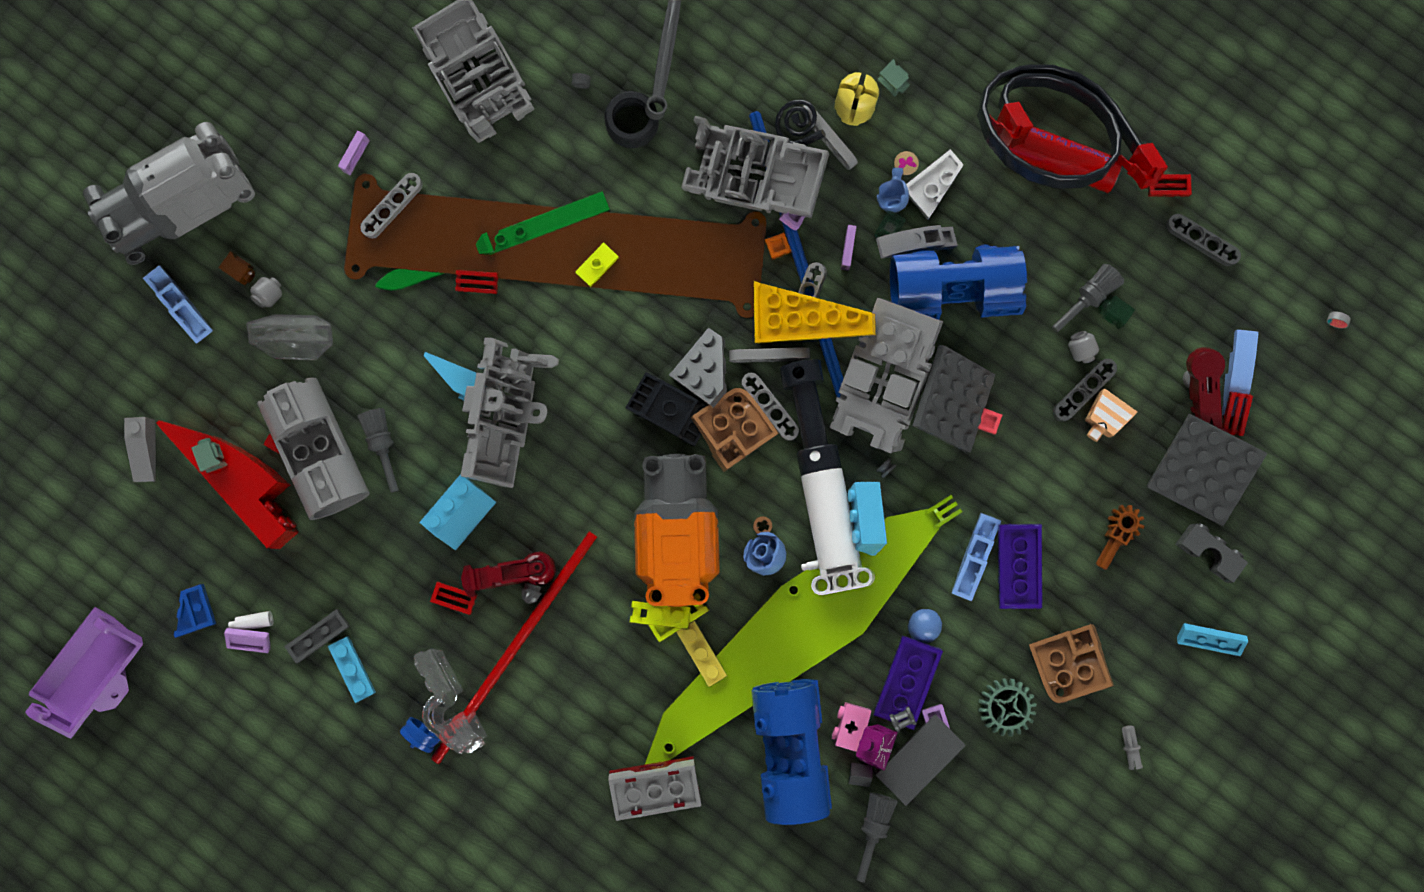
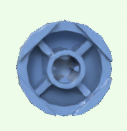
M761 532L757 534L759 537L754 540L751 539L747 543L743 558L747 563V567L753 572L760 575H771L783 567L787 553L785 545L776 535L770 532Z

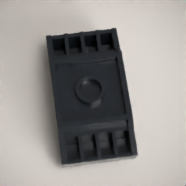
M645 372L625 408L641 419L644 418L673 434L684 443L695 447L701 432L691 417L707 405Z

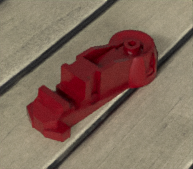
M1201 347L1190 353L1186 361L1187 371L1190 374V399L1193 401V407H1190V409L1195 413L1196 417L1228 433V429L1222 428L1220 377L1225 370V360L1220 352L1208 347Z
M542 551L530 553L522 560L498 563L497 566L486 565L483 568L472 569L471 565L464 566L461 576L462 586L468 597H475L476 591L523 582L542 586L554 578L556 565L554 560Z

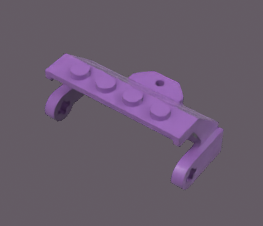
M94 607L29 692L30 697L44 703L48 709L39 704L32 703L26 710V714L34 721L71 739L93 709L98 712L115 709L128 693L129 688L125 667L143 645L142 637L128 630L111 615Z

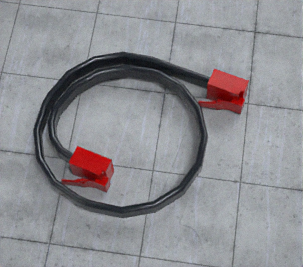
M1022 65L997 74L985 87L981 95L977 118L984 139L1005 166L1028 181L1055 189L1083 188L1102 180L1116 161H1118L1128 171L1127 174L1136 181L1139 188L1146 189L1149 186L1157 185L1161 176H1163L1168 168L1153 143H1141L1121 109L1100 85L1079 72L1056 65ZM1006 84L1002 89L998 104L1000 115L997 121H995L987 110L989 96L998 86ZM1019 87H1045L1068 94L1086 105L1106 128L1111 141L1110 159L1102 168L1085 175H1059L1035 168L1016 156L1009 148L1024 144L1033 128V124L1020 102L1010 103L1009 93ZM1122 139L1132 153L1129 161L1123 155H1120Z

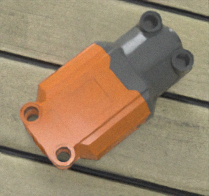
M668 454L657 457H644L642 465L644 470V501L634 512L635 575L647 584L645 597L646 601L652 606L682 607L704 604L709 598L708 583L720 573L718 509L707 499L705 456ZM696 589L704 590L706 594L704 600L698 601L694 598ZM655 590L660 591L662 594V599L659 602L654 601L652 598V593Z

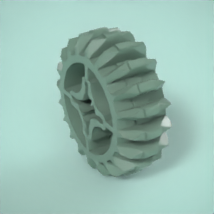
M1002 678L1001 685L997 680H994L995 688L987 685L986 687L990 692L982 691L981 694L986 699H979L978 701L984 704V707L978 708V711L985 712L980 718L983 721L988 720L985 726L987 728L993 726V733L999 730L1000 735L1004 736L1007 731L1008 736L1012 737L1015 730L1020 735V727L1027 730L1028 726L1025 723L1027 721L1029 723L1034 722L1033 719L1029 718L1030 714L1036 715V712L1031 710V707H1036L1037 704L1030 702L1034 695H1026L1030 689L1028 687L1022 689L1023 683L1020 681L1015 685V679H1010L1009 683H1007V680ZM1013 690L1004 699L995 697L1001 691ZM1018 694L1023 702V711H1020L1016 705ZM992 702L998 707L997 720L992 715ZM999 702L1003 704H1008V702H1010L1009 706L1011 707V709L1015 710V712L1007 711L1003 707V705L999 704ZM1011 715L1019 717L1014 723L1002 724Z

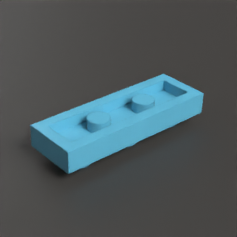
M1184 623L1177 636V643L1241 656L1248 643V638L1245 635Z
M349 636L329 645L328 648L354 702L357 703L375 694L376 691Z

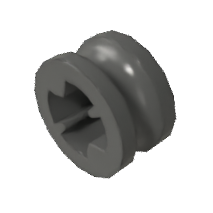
M889 458L876 471L881 472V477L884 478L897 465L892 464L891 458Z

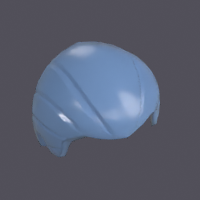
M893 168L892 179L879 187L877 201L880 208L885 212H899L908 204L909 190L906 183L901 180L903 168Z
M930 609L916 611L908 623V631L911 638L925 644L933 642L942 630L940 616Z

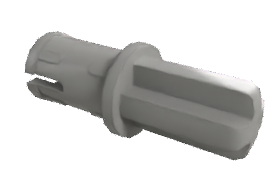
M1124 726L1122 727L1125 744L1123 750L1127 754L1129 769L1134 770L1135 765L1136 770L1143 768L1139 752L1141 746L1137 742L1135 727Z

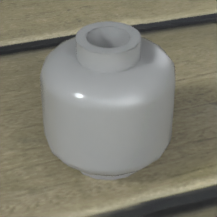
M261 277L251 287L250 292L252 295L250 298L262 308L272 307L282 296L281 284L273 277L270 279Z
M1082 331L1070 337L1071 340L1068 343V347L1075 361L1089 363L1095 360V355L1099 352V346L1093 334Z

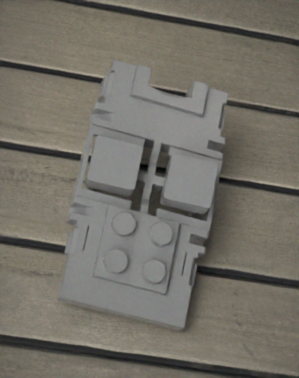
M457 0L415 25L412 29L422 44V50L427 59L431 60L428 66L455 114L464 124L468 133L480 143L486 138H491L497 134L492 124L500 118L512 113L517 121H519L526 114L535 110L530 102L531 98L526 89H523L525 86L524 81L495 33L494 28L487 26L488 22L484 15L479 12L473 0ZM491 50H496L494 53L479 60L480 66L475 67L471 60L472 57L475 56L478 59ZM465 61H467L470 67L472 68V70L468 73L466 69H462L461 71L455 73L456 71L464 67L463 63ZM484 74H486L491 83V86L488 88L481 78ZM475 79H478L483 88V91L480 93L472 82ZM442 80H443L445 86L447 87L449 93L451 94V96H452L454 102L452 101L450 95L448 94L446 88L444 87V85H443V83H442Z
M694 117V122L698 127L695 148L705 150L699 171L691 170L690 167L686 168L681 186L684 191L698 195L702 193L707 200L713 198L716 202L748 209L765 210L767 213L775 210L776 212L786 214L789 212L790 214L812 218L829 157L828 151L807 147L804 144L794 142L792 144L787 137L728 125H725L724 129H719V127L710 125L706 118ZM738 157V160L741 163H744L743 167L739 165H730L731 160L736 161V158ZM751 166L767 167L764 172L758 169H751ZM728 169L742 171L741 177L732 176L731 173H727ZM749 174L762 175L764 180H760L759 183L757 180L749 179Z
M877 298L872 311L875 314L876 335L858 338L860 344L855 346L839 390L841 396L836 398V402L839 404L834 413V421H832L830 428L846 436L853 435L854 427L874 435L870 446L892 453L901 451L905 439L901 438V432L903 429H908L932 367V364L928 363L933 355L936 347L934 345L943 321L882 298ZM858 356L882 365L883 361L887 362L882 378L876 377L879 370L877 366L857 359ZM891 364L896 365L894 371L917 379L920 382L913 381L898 374H892L890 376L889 381L886 380V378L889 374ZM873 383L879 384L877 393L873 400L869 399L870 395L865 392H870ZM883 386H885L886 390L883 395L884 400L881 404L877 401L882 393Z
M485 338L483 359L477 366V368L483 370V373H476L474 386L466 387L462 409L463 412L469 413L468 424L474 425L473 429H466L469 439L466 453H464L461 477L513 488L520 447L525 445L528 423H542L547 416V407L544 404L532 402L535 381H532L533 368H553L558 365L559 359L553 355L528 354L517 349H511V355L508 358L502 356L503 347H508L507 343L494 338ZM504 392L509 393V394H512V395H515V396L505 395ZM540 410V415L533 416V411ZM491 411L494 412L493 421H492V420H489V419H486V418H483V417H490V416H491Z

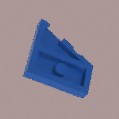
M204 584L181 591L180 607L177 612V631H174L175 638L216 624Z

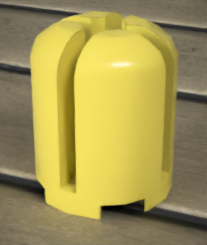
M860 72L849 74L842 79L835 100V109L841 121L853 126H858L871 119L879 97L877 82L871 76L866 74L864 85H858L861 76ZM854 100L858 101L856 110L852 109Z

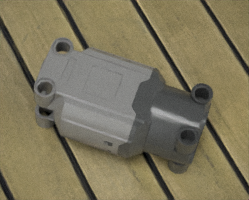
M200 123L195 128L196 135L190 138L183 137L129 167L126 170L123 184L105 194L98 185H91L84 189L83 196L89 207V217L95 226L99 228L104 241L110 245L115 253L123 254L128 264L136 265L144 261L145 254L141 246L157 237L176 239L228 210L233 202L238 200L244 203L254 198L255 192L239 167V162L232 148L211 123Z

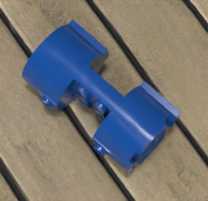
M980 245L975 248L972 260L966 261L963 264L946 262L942 265H939L938 256L934 250L921 249L912 254L892 255L890 260L891 302L938 320L942 313L941 304L975 302L976 309L980 312V317L1022 315L1026 308V293H1023V291L1025 290V283H1027L1023 251H1018L1019 246L997 247Z
M801 679L782 683L772 682L753 687L751 691L755 729L757 735L763 736L767 771L761 774L765 820L773 824L793 825L826 818L830 815L832 804L827 765H821L817 729L821 727L822 714L818 680Z

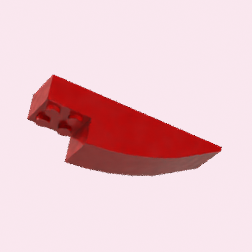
M160 420L156 422L160 429L199 472L200 470L191 447L198 445V441L210 438L211 442L220 445L224 456L222 460L228 465L210 473H206V470L200 473L266 548L281 549L299 533L295 528L297 526L290 517L286 518L281 513L283 509L278 503L272 502L290 486L275 470L242 448L221 438Z

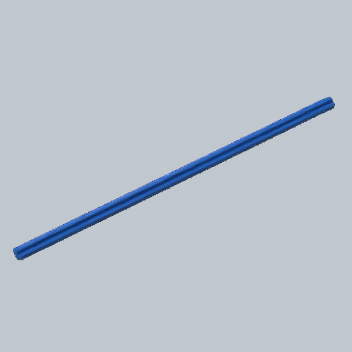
M755 111L749 114L753 131L767 133L761 113ZM782 222L802 284L808 263L798 231L793 230ZM808 286L804 293L812 297L815 290L812 286ZM831 338L819 339L836 396L840 397L839 390L844 378Z

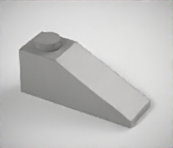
M147 417L124 418V439L133 482H155V420Z

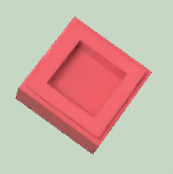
M984 408L978 429L995 435L1002 414Z

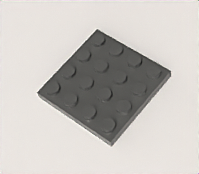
M938 345L913 427L964 452L971 453L978 426L981 423V415L987 404L996 374L950 348Z
M1189 413L1148 482L1147 487L1224 526L1268 453Z

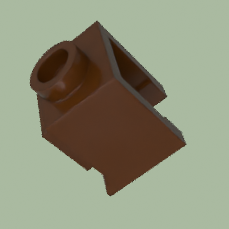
M232 251L229 252L218 267L243 285L251 282L255 277V271L252 270L253 266Z

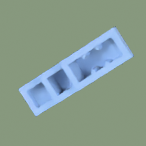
M161 265L143 277L156 293L159 300L169 310L168 312L196 344L213 331L193 303Z
M1235 330L1233 352L1230 353L1228 374H1225L1222 415H1225L1230 392L1250 394L1258 342V332ZM1235 397L1231 416H1234L1238 397ZM1244 398V400H1243L1240 417H1241V414H1242V409H1243V405H1244L1245 398Z
M980 513L958 571L952 594L972 601L988 563L987 559L994 544L993 540L1001 520Z

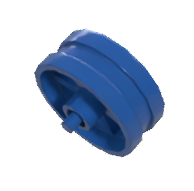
M410 717L406 725L400 730L401 735L411 743L410 747L412 749L417 747L426 753H431L434 750V746L441 740L440 736L429 727L431 725L430 722L425 724L413 717Z

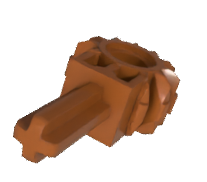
M1119 505L1118 510L1113 509L1111 511L1114 517L1108 516L1107 518L1109 521H1113V524L1108 525L1109 529L1105 536L1109 540L1096 562V565L1104 570L1109 567L1120 545L1127 546L1129 541L1133 540V534L1135 536L1140 535L1138 528H1144L1143 524H1139V521L1144 520V517H1138L1137 515L1140 510H1133L1132 505H1127L1126 508L1124 505ZM1124 517H1127L1130 521L1127 528L1122 525Z

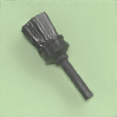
M1103 264L1093 278L1079 288L1081 295L1078 298L1079 301L1052 326V329L1058 333L1084 307L1088 308L1090 305L1098 307L1102 301L1106 300L1107 295L1123 285L1124 278L1118 270L1110 264Z
M378 408L357 415L367 437L365 441L368 444V450L374 451L377 456H380L390 492L399 491L388 456L390 452L389 447L394 442L391 439V432H388L385 410Z
M870 793L867 816L864 817V825L861 828L866 834L867 844L857 875V881L865 882L875 844L879 843V839L887 838L889 822L898 803L896 799L878 793Z

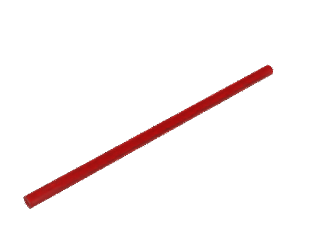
M589 531L455 722L454 725L459 734L464 730L597 539V536ZM447 734L432 755L431 760L440 764L459 736H449Z

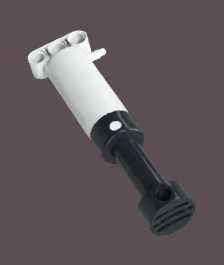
M802 360L784 365L779 370L783 390H792L804 448L797 452V460L817 555L816 561L802 564L801 568L803 571L820 570L821 576L815 577L811 583L812 590L818 595L868 587L874 582L875 574L869 568H862L859 551L856 550V543L852 541L854 525L850 521L851 510L838 447L836 444H828L816 386L824 382L820 360ZM804 372V376L799 378L800 373ZM862 571H866L869 574L867 583H862L859 580V575ZM842 575L848 578V585L846 587H841L838 583V579ZM821 579L827 582V589L825 591H820L818 588V582Z

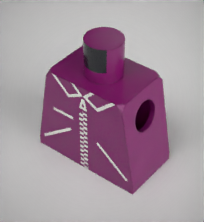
M879 724L867 726L859 741L856 757L866 764L885 771L897 732Z

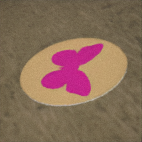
M904 151L896 156L894 165L895 168H903V175H911L917 170L919 161L914 153Z

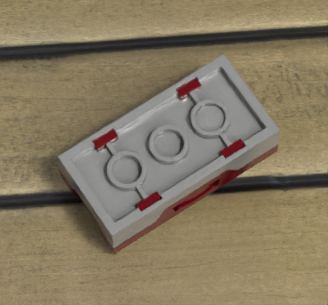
M694 756L609 771V786L616 821L701 806Z

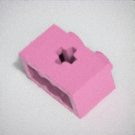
M845 702L844 707L840 706L837 715L840 722L838 727H834L831 738L834 739L835 746L857 752L864 729L868 726L871 715L870 709ZM853 721L856 727L848 732L845 725Z

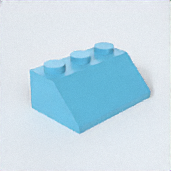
M460 474L419 523L451 548L457 550L497 502L470 479L461 477Z
M855 482L848 490V501L851 502L852 507L850 521L854 525L852 541L856 543L857 551L875 556L887 544L880 482Z

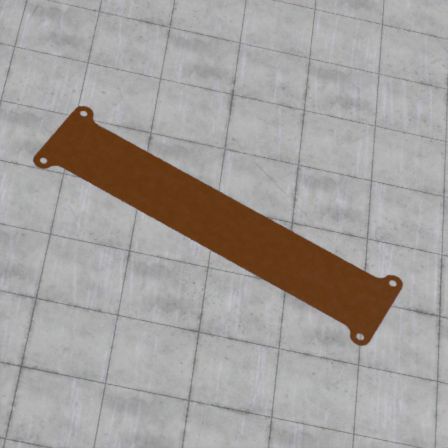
M362 174L355 181L344 266L345 274L351 279H360L369 268L377 266L456 274V270L497 272L500 279L590 287L575 272L604 242L619 258L591 286L592 288L730 301L735 305L740 316L744 318L754 316V281L761 283L767 224L765 216L760 212L749 213L745 220L737 225L603 212L497 253L486 255L479 254L476 243L482 234L487 232L495 252L496 243L494 238L499 233V230L559 207L417 194L378 237L371 239L361 232V223L390 191L382 190L378 186L375 177L370 174ZM369 181L370 187L365 189L362 187V183ZM398 193L393 197L395 203H401L404 200L402 193ZM388 208L382 209L379 213L380 217H389L390 210ZM376 217L374 218L376 223L378 222L379 225L382 224V222H380ZM758 219L759 225L754 227L751 221ZM367 226L368 231L374 232L373 226ZM356 264L360 267L358 272L352 271L353 265ZM745 303H750L751 309L749 311L743 309Z

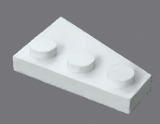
M951 149L906 184L909 190V198L927 220L963 167L962 162Z

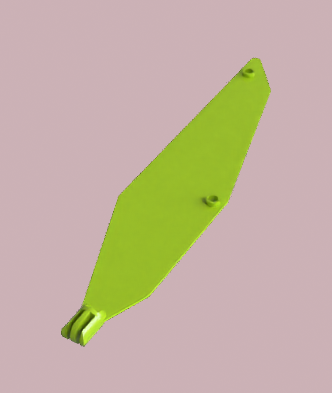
M949 495L929 509L890 516L884 519L887 544L875 556L859 551L862 568H869L875 574V580L872 585L827 595H818L812 590L811 583L815 577L821 576L819 569L805 570L782 585L716 656L727 677L709 687L700 673L663 713L645 764L672 759L752 707L751 690H753V687L772 682H790L861 636L940 527L963 512L960 508L945 519L942 517V515L958 505L956 501L940 512L938 511L939 507L953 499L952 495ZM862 571L859 575V580L862 583H867L869 574L866 571ZM845 575L839 577V585L841 587L848 585V578ZM823 579L818 582L820 591L827 589V582ZM795 586L798 592L791 594L789 591L791 587ZM666 744H672L673 750L667 751Z

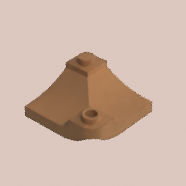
M741 388L730 390L714 408L708 405L691 417L707 442L713 458L723 472L778 434L754 398ZM734 397H738L740 402H734Z
M1093 624L1029 644L1046 692L1051 700L1056 703L1068 702L1114 686L1104 658L1102 644ZM1059 688L1064 690L1063 696L1058 695L1057 691Z

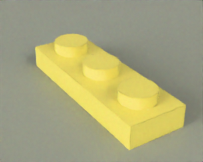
M695 621L689 624L688 629L682 628L677 631L678 636L709 687L727 677L726 672Z

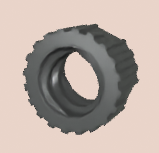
M582 73L573 74L572 85L574 87L583 89L590 87L591 77Z

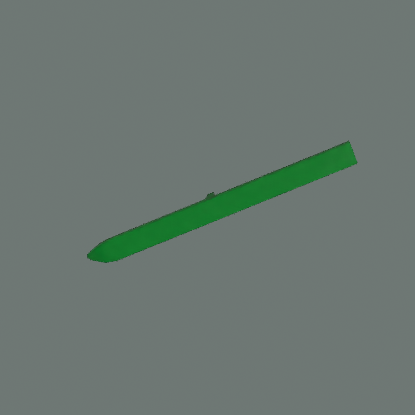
M602 191L499 230L494 238L496 243L495 249H493L486 232L480 236L476 247L479 254L491 255L600 213L608 212L610 209ZM397 268L381 278L375 284V287L391 291L401 290L444 273Z

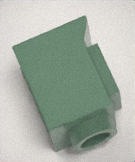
M894 59L879 73L880 77L877 79L894 97L899 92L901 94L904 93L910 86L908 83L909 74L899 65L896 66Z
M210 438L197 442L198 445L191 447L200 472L206 470V473H210L228 465L222 460L224 456L220 445L211 442Z

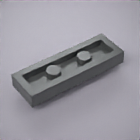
M336 609L284 647L294 662L298 664L345 631L350 625L340 610Z

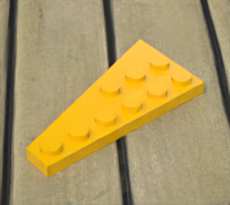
M754 281L755 343L876 335L874 313Z

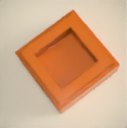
M785 233L765 239L772 260L791 253Z

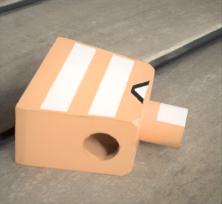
M1103 389L1098 392L1085 419L1092 426L1087 436L1095 442H1098L1103 434L1107 437H1112L1136 415L1137 411L1108 390Z

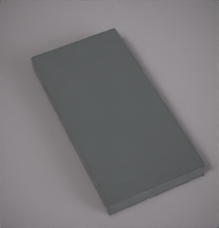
M934 714L888 760L885 771L879 769L875 775L907 806L966 745Z

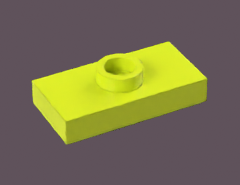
M603 242L575 273L591 287L614 264L619 256Z

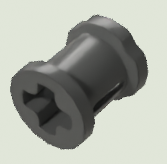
M909 706L898 714L889 715L897 733L900 732L901 728L917 724Z

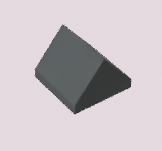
M851 762L848 784L870 787L872 766Z

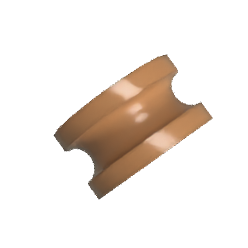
M764 516L757 518L753 524L754 531L757 534L761 533L758 530L757 523L765 520L767 522L766 525H769L768 530L764 529L762 532H770L772 529L770 519Z

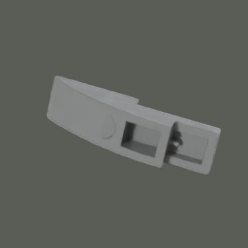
M941 225L921 227L885 235L876 239L881 259L891 258L892 255L912 254L921 249L936 251L954 249L958 246L953 226L941 227Z

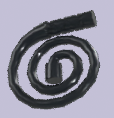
M803 99L792 100L781 107L776 116L775 128L777 135L785 137L781 132L780 119L784 111L795 104H803L809 107L813 115L812 122L806 130L802 132L794 131L789 125V117L793 112L802 111L805 114V121L803 123H800L799 113L791 115L793 124H796L799 128L805 127L810 119L808 110L801 106H795L789 109L785 115V127L794 136L801 137L807 135L816 125L817 112L815 107ZM822 129L808 137L796 141L790 140V143L793 144L794 142L807 146L816 140L818 141L826 137V134Z

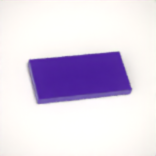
M998 524L999 609L1042 608V524Z
M902 635L874 710V716L891 721L890 714H898L909 706L917 723L943 650ZM911 724L906 727L914 730L916 725Z

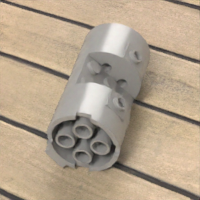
M306 378L305 383H296V381L284 383L267 391V394L263 396L265 399L263 402L262 400L257 402L310 520L320 519L340 512L362 501L370 494L317 378Z

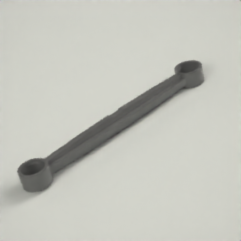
M669 0L655 70L653 94L647 100L645 107L646 115L653 120L661 119L667 109L664 95L675 46L681 0ZM658 103L662 106L663 111L654 112L650 109L649 104Z

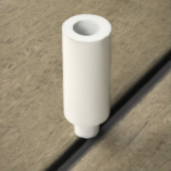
M271 611L239 616L235 618V621L229 622L228 627L253 630L273 626V615Z

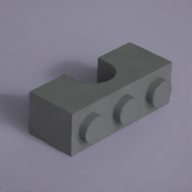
M1190 524L1175 545L1191 557H1199L1205 549L1211 550L1215 561L1209 570L1224 582L1234 583L1248 564L1243 559L1244 555L1235 549L1231 550L1228 548L1226 541L1218 536L1214 537L1209 533L1210 530L1203 524Z

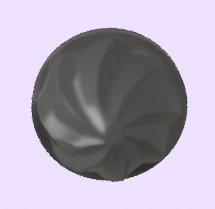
M525 583L524 588H521L522 599L529 604L536 602L540 595H542L540 593L541 587Z

